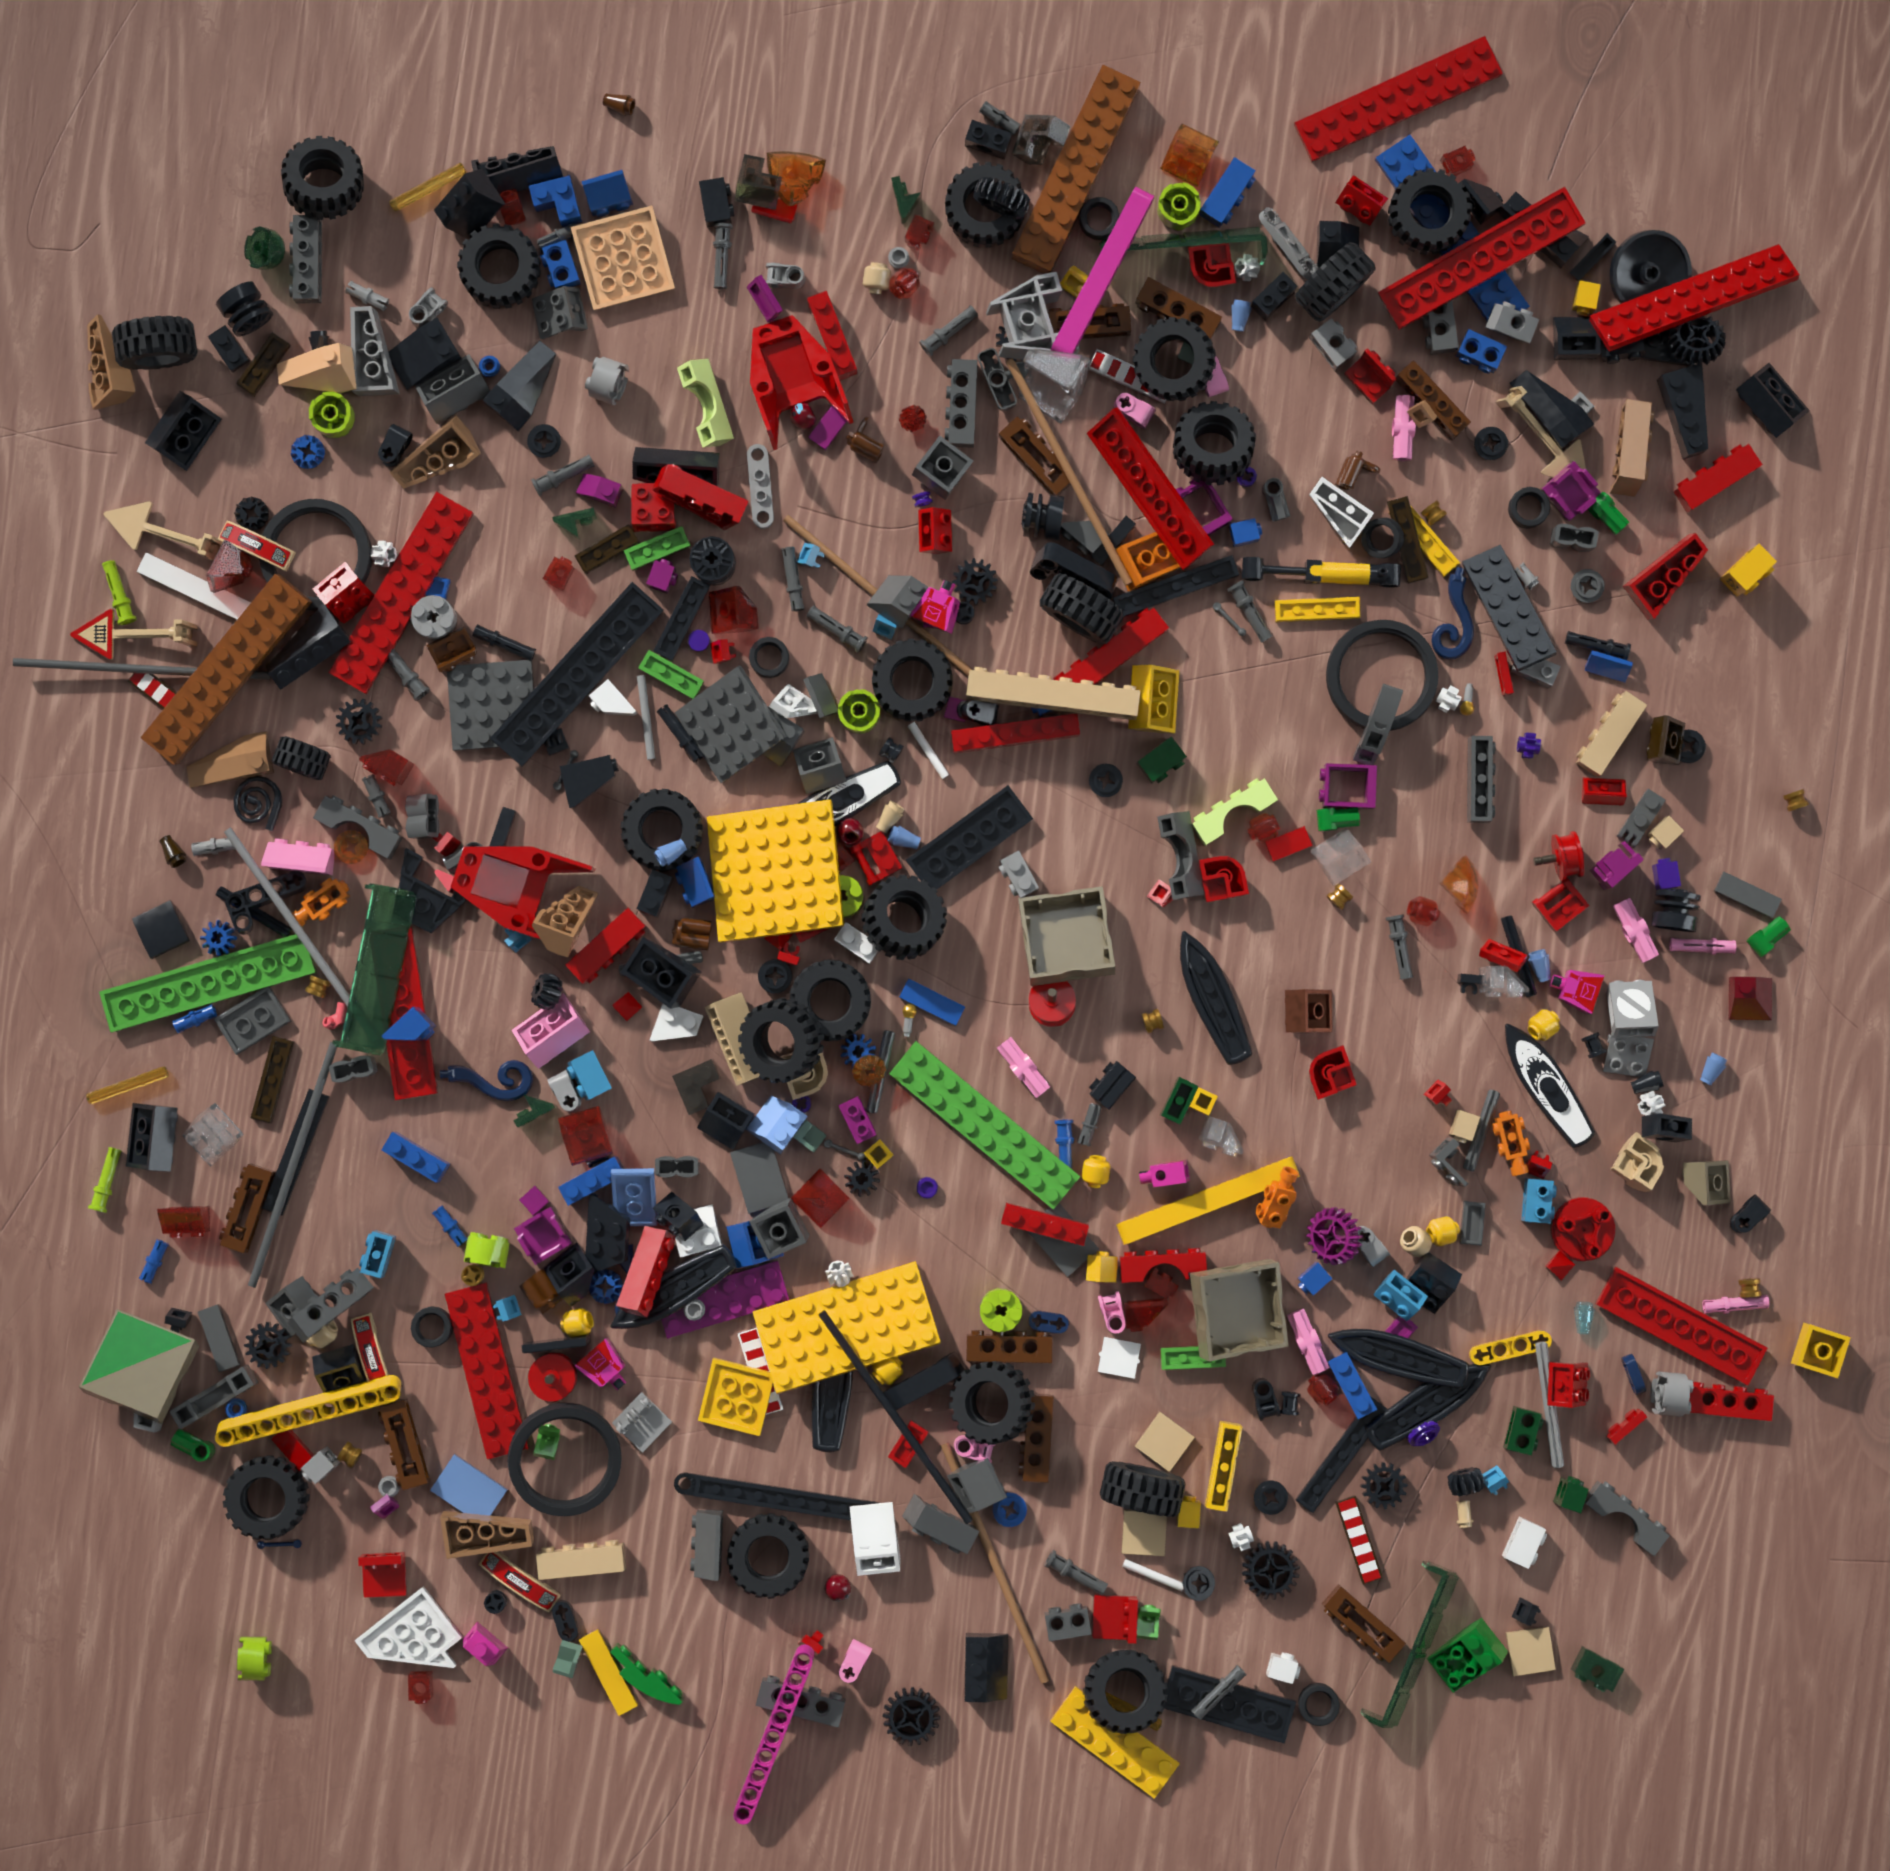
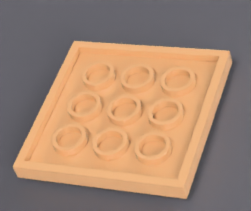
M652 205L571 227L594 311L675 289Z

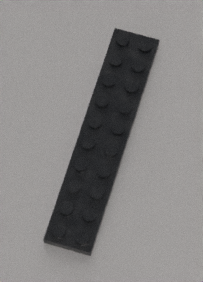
M631 582L490 739L523 767L661 615L664 609L636 584Z

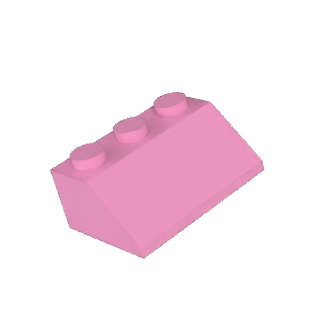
M275 839V842H268L261 862V866L269 869L333 875L335 850L331 849L329 844L317 843V847L309 846V842L296 841V845L287 844L288 840Z
M564 993L559 998V1003L553 1009L539 1010L512 1030L524 1053L538 1069L590 1032Z

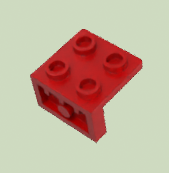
M1367 348L1361 358L1344 375L1374 404L1392 387L1396 381V374L1389 366L1385 367L1380 362L1381 358L1374 350L1370 351Z
M655 483L631 485V519L634 532H660L676 529L674 502L652 491Z
M346 562L313 588L322 602L343 624L352 619L365 606L369 605L374 597V594L358 578Z
M1549 1362L1548 1406L1574 1408L1586 1405V1402L1589 1400L1587 1380L1590 1378V1368H1588L1587 1362L1574 1364Z
M405 1552L362 1554L358 1557V1566H362L363 1596L365 1598L405 1596L407 1594Z
M1094 1595L1092 1637L1094 1639L1127 1640V1643L1136 1644L1137 1596Z

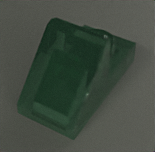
M900 176L892 177L891 182L901 223H906L921 199V192L904 196L908 194L905 181L901 182Z
M594 508L554 516L552 519L555 525L580 540L577 524L580 523L581 526L592 524L593 520L597 519Z
M524 1095L532 1110L529 1112L527 1108L516 1114L518 1118L513 1121L517 1128H520L557 1108L555 1103Z

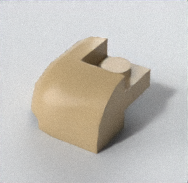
M793 1053L780 1057L788 1060L792 1057ZM823 1053L818 1054L820 1060L810 1072L787 1082L793 1100L819 1091L826 1082L828 1071Z
M1635 1132L1617 1154L1619 1156L1610 1170L1626 1180V1185L1639 1191L1649 1192L1662 1174L1664 1165L1659 1153L1660 1149L1651 1141L1642 1138L1639 1133Z

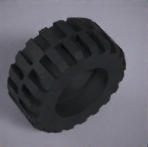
M316 136L315 139L309 137L304 139L303 143L297 142L293 145L294 149H289L286 153L281 169L283 191L290 206H294V209L300 214L304 212L305 217L311 219L312 217H317V220H324V218H329V220L336 219L338 215L341 217L346 215L347 210L352 211L356 207V202H360L362 192H364L363 167L359 155L355 154V150L351 146L346 147V142L340 139L335 141V138L330 136L328 138ZM318 169L333 170L342 176L337 183L328 187H315L304 180L310 172Z
M979 162L973 163L971 168L966 166L961 170V174H956L953 177V182L947 188L945 212L948 224L953 228L954 234L956 236L960 235L965 243L968 244L970 241L975 247H979L981 244L985 245V248H990L995 243L999 246L1004 243L1005 239L1010 240L1014 236V232L1018 231L1021 227L1024 217L1013 219L1002 215L991 222H980L973 219L967 213L965 207L968 195L975 190L976 184L983 177L997 178L998 180L1010 183L1024 192V189L1021 188L1020 180L1014 178V173L1011 170L1005 171L1003 165L998 163L997 166H992L991 162H985V165H979Z
M1427 168L1425 172L1418 170L1412 176L1408 175L1404 178L1403 182L1396 188L1388 208V214H1390L1388 222L1389 226L1393 227L1392 233L1394 237L1398 236L1400 238L1399 243L1402 246L1405 243L1410 246L1408 250L1414 252L1417 249L1420 250V254L1425 255L1428 252L1438 254L1440 250L1446 251L1453 244H1456L1467 229L1471 219L1472 203H1469L1471 197L1469 192L1464 191L1465 185L1463 182L1457 183L1455 181L1456 176L1452 173L1449 177L1445 175L1446 171L1439 169L1438 172H1434L1433 168ZM1424 194L1435 195L1445 202L1449 210V219L1443 227L1427 229L1420 226L1413 219L1410 207L1417 196Z
M493 223L490 228L484 225L478 233L474 230L470 234V240H464L462 243L464 248L463 250L460 249L458 253L460 260L457 262V268L466 290L476 301H480L486 307L491 305L493 309H500V306H505L508 309L512 308L511 304L517 303L519 305L523 303L522 299L525 296L529 298L532 295L531 290L533 288L536 289L538 285L537 278L541 274L539 265H541L540 259L531 240L518 228L513 229L508 224L502 227L499 223ZM496 249L512 251L517 256L519 267L514 277L502 284L489 283L484 280L480 273V264L483 258L489 252Z
M1349 242L1331 256L1300 287L1295 295L1296 301L1315 321L1321 322L1345 303L1370 278L1376 270L1375 263L1356 243Z
M180 316L136 318L124 321L122 324H117L112 331L115 360L119 366L126 369L149 370L170 368L193 361L198 353L194 324L188 318Z
M1169 317L1168 320L1160 319L1157 320V324H1150L1147 327V331L1144 334L1141 333L1138 337L1140 339L1139 343L1134 346V371L1140 383L1156 397L1173 402L1174 400L1184 401L1190 396L1193 398L1198 395V391H1203L1207 387L1206 383L1208 380L1211 381L1213 369L1216 368V352L1211 339L1194 322L1192 323L1184 318L1177 319L1176 317ZM1171 340L1186 342L1194 354L1192 368L1185 376L1179 379L1163 377L1155 365V357L1158 350L1163 344Z
M1211 401L1210 404L1202 402L1198 404L1197 408L1195 406L1189 408L1188 413H1184L1180 417V422L1177 423L1173 442L1174 459L1177 460L1176 464L1179 469L1184 468L1183 473L1187 477L1193 476L1194 481L1198 483L1204 481L1205 485H1212V483L1224 485V481L1230 483L1235 481L1236 476L1241 477L1245 473V469H1248L1251 464L1256 441L1254 426L1252 422H1248L1249 417L1245 413L1241 414L1240 409L1236 406L1232 408L1229 406V403L1225 402L1223 404H1217V401ZM1206 433H1217L1226 437L1232 443L1233 448L1224 453H1210L1200 448L1195 439Z
M1059 573L1055 575L1040 598V607L1048 615L1077 634L1098 644L1104 645L1108 643L1123 620V611L1110 599H1107L1104 595L1083 582L1065 574Z
M914 639L900 640L896 644L888 646L883 654H880L877 658L872 675L873 691L883 710L890 713L894 718H900L907 722L923 721L925 718L935 716V713L941 711L945 703L948 702L953 685V674L946 656L935 645H930L927 641L921 639L920 641ZM907 661L923 663L932 674L933 681L930 691L924 697L917 700L902 698L893 687L892 678L895 670L899 665Z
M662 788V790L652 789L650 792H643L638 795L639 797L636 800H632L629 808L623 814L621 838L625 844L624 847L633 859L649 869L668 871L670 869H677L676 867L690 861L692 856L696 855L699 845L703 840L702 818L694 804L687 797L677 791ZM658 810L670 811L679 818L682 825L680 839L687 848L669 866L665 865L663 867L654 855L657 849L647 844L642 833L645 819L651 813Z
M899 875L897 879L895 876H892L886 881H882L874 889L864 904L862 922H865L863 925L864 933L869 934L867 937L870 944L873 942L876 944L875 949L877 951L883 950L886 952L885 956L889 958L894 955L897 960H904L907 956L908 960H912L917 956L921 957L926 954L939 940L947 923L946 918H944L947 915V910L945 907H942L944 903L943 898L936 895L938 891L935 887L931 889L928 886L929 882L924 879L922 882L918 881V877L913 875L910 878H907V875ZM902 902L913 907L921 920L920 931L907 933L897 929L889 920L887 906L890 903Z
M838 960L815 962L802 970L800 975L796 977L791 987L790 999L797 1000V1005L805 1004L808 1007L807 1011L811 1012L813 1010L810 998L817 985L824 981H837L844 985L850 994V1007L847 1013L834 1021L823 1020L817 1015L814 1018L816 1022L820 1021L822 1026L819 1030L820 1033L824 1034L823 1041L843 1040L858 1031L867 1020L871 1008L869 987L860 972L849 964Z
M779 998L759 1005L744 1018L746 1022L741 1023L740 1031H742V1034L738 1035V1042H741L742 1046L739 1047L740 1054H744L745 1059L743 1061L745 1065L749 1064L751 1066L750 1071L754 1075L759 1073V1078L764 1081L769 1079L771 1083L789 1082L810 1072L820 1060L818 1054L822 1053L824 1048L821 1045V1041L824 1040V1034L820 1033L819 1030L822 1026L820 1021H815L816 1015L814 1012H808V1007L803 1003L797 1005V1000ZM772 1022H779L786 1026L794 1038V1052L788 1060L776 1055L769 1045L768 1030Z
M999 1361L975 1364L970 1366V1369L964 1370L960 1374L961 1378H957L953 1383L956 1386L955 1389L950 1391V1397H953V1402H949V1409L954 1411V1414L951 1415L952 1420L959 1423L957 1429L960 1432L965 1431V1437L970 1440L975 1439L976 1443L979 1444L987 1443L988 1445H994L1019 1436V1433L1024 1432L1028 1427L1026 1423L1030 1422L1033 1417L1030 1412L1035 1409V1402H1031V1397L1035 1395L1033 1390L1029 1391L1028 1386L1031 1383L1028 1378L1024 1379L1022 1377L1024 1373L1020 1369L1015 1370L1014 1365L1004 1364ZM988 1382L998 1384L1005 1391L1008 1398L1007 1413L1003 1420L997 1423L986 1421L980 1415L976 1406L977 1393L980 1387Z
M274 1455L256 1457L238 1467L226 1483L228 1485L224 1488L223 1492L225 1496L223 1508H227L228 1513L225 1515L228 1520L231 1518L233 1521V1528L235 1530L239 1528L242 1531L241 1534L246 1537L250 1535L254 1540L265 1539V1541L276 1537L279 1538L292 1530L303 1519L302 1516L308 1508L306 1504L309 1501L310 1494H307L306 1489L309 1487L308 1483L304 1482L302 1478V1471L298 1472L295 1469L296 1465L294 1463H288L282 1457L275 1458ZM271 1478L282 1487L285 1494V1506L278 1515L265 1518L257 1515L251 1509L247 1494L250 1485L257 1479Z
M1110 1461L1105 1467L1100 1496L1102 1500L1125 1509L1151 1515L1175 1517L1180 1513L1186 1484L1183 1478L1172 1473L1132 1463Z
M769 1513L768 1515L759 1514L752 1519L746 1520L735 1531L727 1550V1565H729V1573L731 1577H734L737 1586H741L747 1594L752 1593L757 1598L768 1597V1599H774L775 1596L779 1595L781 1597L790 1590H794L806 1573L810 1556L808 1541L805 1539L804 1532L797 1527L794 1521H789L787 1517L783 1515L781 1517L776 1516L775 1513ZM763 1536H774L780 1539L788 1550L789 1558L786 1567L780 1573L773 1576L757 1573L749 1563L748 1552L750 1546L755 1540Z
M1117 1650L1099 1658L1090 1667L1089 1673L1085 1676L1084 1704L1085 1707H1088L1091 1718L1095 1719L1100 1727L1120 1734L1136 1733L1154 1724L1158 1720V1716L1162 1714L1163 1706L1167 1702L1168 1696L1166 1695V1689H1168L1167 1682H1164V1673L1158 1669V1664L1154 1660H1150L1148 1655L1138 1653L1136 1650ZM1120 1671H1129L1136 1674L1141 1679L1145 1689L1142 1704L1136 1710L1128 1713L1119 1712L1111 1707L1105 1695L1108 1680L1112 1675Z

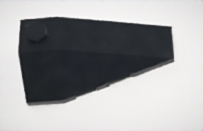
M539 341L483 399L484 403L518 432L533 415L534 407L538 397H540L542 387L548 377L556 353Z
M1527 370L1509 383L1512 388L1522 386L1527 393L1521 398L1560 449H1563L1594 425L1581 406Z

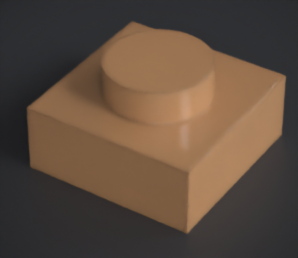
M1426 400L1410 407L1407 411L1418 428L1433 422L1437 418V415Z

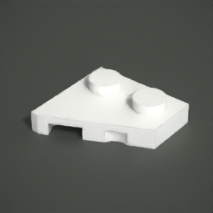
M789 684L774 698L769 706L778 715L785 718L817 714L812 699Z
M662 1004L650 1040L658 1041L697 1036L704 1016L680 1007L670 1009L665 1004Z

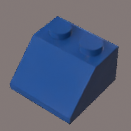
M623 170L581 181L592 216L603 217L608 215L609 211L616 209L617 211H624L630 205H633Z
M696 857L676 867L678 870L675 873L679 885L683 884L686 891L682 893L686 905L691 904V907L694 908L714 900V891L700 857Z
M412 1007L382 1037L387 1040L426 1041L435 1033L433 1029L437 1026L419 1007Z
M750 1221L726 1227L737 1268L784 1256V1253L770 1259L767 1258Z

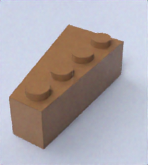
M1626 399L1622 407L1618 435L1622 436V438H1619L1615 454L1619 455V457H1617L1613 467L1612 476H1616V480L1610 488V493L1635 497L1642 483L1648 479L1649 469L1646 468V462H1649L1651 450L1648 449V443L1652 439V430H1649V427L1654 419V411H1651V402Z
M443 1511L440 1516L447 1559L532 1547L535 1541L531 1519Z

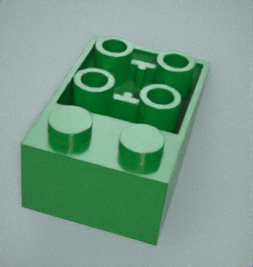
M1481 1617L1427 1657V1660L1454 1693L1503 1663L1508 1651Z

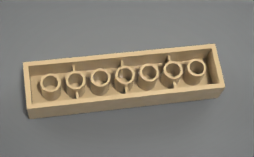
M975 667L974 670H969L967 700L1137 720L1140 690H1136V686L1124 685L1123 688H1116L1115 684L1105 682L1102 683V686L1094 685V681L1081 680V683L1072 682L1071 678L1060 677L1058 681L1051 680V676L1038 675V678L1030 677L1029 673L1017 672V675H1009V671L996 670V673L988 672L987 668Z

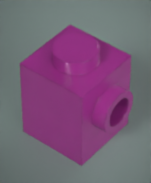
M661 559L660 562L655 560L646 583L647 586L668 594L671 585L674 586L678 578L676 568L672 566L673 563L665 559Z

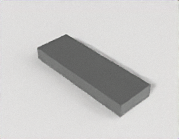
M1722 872L1714 889L1715 892L1769 918L1774 917L1782 900L1726 872Z
M217 1304L198 1311L218 1371L221 1372L240 1365L220 1305Z

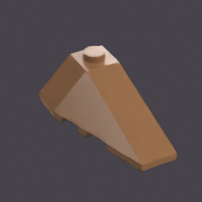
M97 314L87 325L88 350L92 352L91 363L88 364V371H92V383H89V394L92 409L94 410L124 403L135 393L132 373L129 369L119 366L116 362L112 335L102 315Z
M455 415L389 473L404 489L437 475H443L448 471L465 467L481 452L470 430Z
M267 731L244 735L187 766L190 788L274 773Z
M577 886L565 894L564 898L559 902L554 901L551 903V907L539 911L532 927L548 951L568 958L598 897L597 892Z

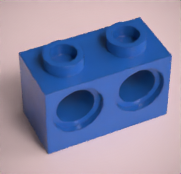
M566 240L542 248L544 254L540 255L544 268H549L550 274L547 275L551 287L555 286L557 289L563 286L575 287L581 285ZM554 253L562 254L558 261L551 260V256ZM560 273H567L568 278L566 280H558Z
M1468 329L1455 357H1458L1459 361L1466 365H1476L1480 371L1490 374V372L1494 373L1497 370L1507 346ZM1466 345H1473L1476 352H1467ZM1485 354H1493L1495 357V361H1487L1485 358Z

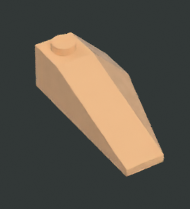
M341 343L323 346L277 364L279 385L336 393L357 389L352 348Z

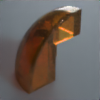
M768 152V173L779 198L788 206L796 205L809 196L807 192L813 184L820 182L826 160L815 155L800 152Z
M1465 854L1450 869L1451 871L1439 884L1456 899L1454 903L1467 914L1476 901L1479 882L1476 869L1472 861Z

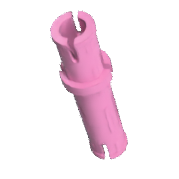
M1670 938V951L1710 952L1711 955H1716V953L1735 954L1736 941L1717 940L1716 938H1711V940Z
M1767 1295L1747 1298L1722 1297L1716 1300H1703L1702 1307L1704 1314L1714 1312L1728 1314L1729 1311L1768 1309L1769 1298Z

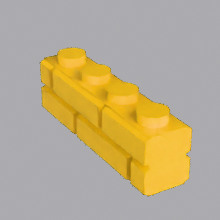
M1226 1421L1219 1422L1205 1500L1206 1508L1228 1511V1500H1230L1237 1461L1236 1457L1238 1456L1243 1428L1241 1424Z

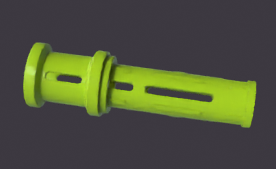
M110 560L102 563L114 600L112 607L116 609L119 618L117 621L118 625H127L135 622L137 618L131 610V599L126 597L116 561Z
M108 1147L98 1186L95 1185L93 1188L94 1196L91 1204L88 1205L89 1209L107 1212V1201L109 1196L112 1195L110 1188L122 1150Z

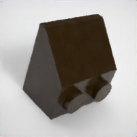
M1668 715L1654 717L1653 723L1650 726V744L1646 750L1647 760L1654 763L1679 765L1686 723Z

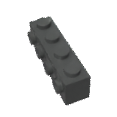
M293 215V222H290L289 225L290 234L293 235V242H290L289 245L290 255H293V263L289 265L290 276H293V284L289 285V294L296 303H322V220H317V217H312L311 219L305 217V215Z
M1470 736L1468 738L1467 823H1489L1495 817V805H1492V797H1495L1493 776H1495L1496 767L1495 763H1493V755H1495L1496 744L1493 742V736Z

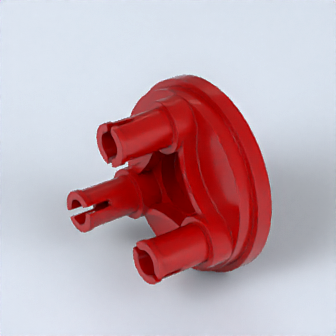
M1578 1197L1563 1203L1557 1209L1551 1222V1236L1557 1249L1566 1257L1576 1261H1592L1604 1255L1611 1247L1615 1237V1222L1611 1212L1602 1203L1591 1198Z

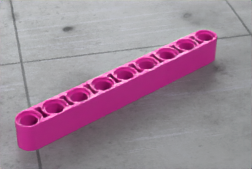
M1135 187L1062 325L1051 347V353L1067 361L1071 360L1154 200V195L1138 187Z
M801 1645L796 1649L734 1809L733 1817L739 1824H748L753 1818L812 1667L815 1653L809 1645ZM802 1654L807 1655L809 1660L803 1661L799 1656ZM798 1674L802 1679L795 1680L791 1675ZM790 1693L794 1698L787 1699L784 1697V1694ZM781 1712L784 1713L787 1717L782 1719L779 1718L776 1714ZM776 1732L779 1736L774 1738L769 1733ZM768 1751L771 1753V1756L765 1757L761 1752ZM760 1770L764 1775L758 1776L754 1771ZM747 1790H754L757 1794L750 1795L747 1793ZM746 1809L749 1813L743 1814L739 1810Z

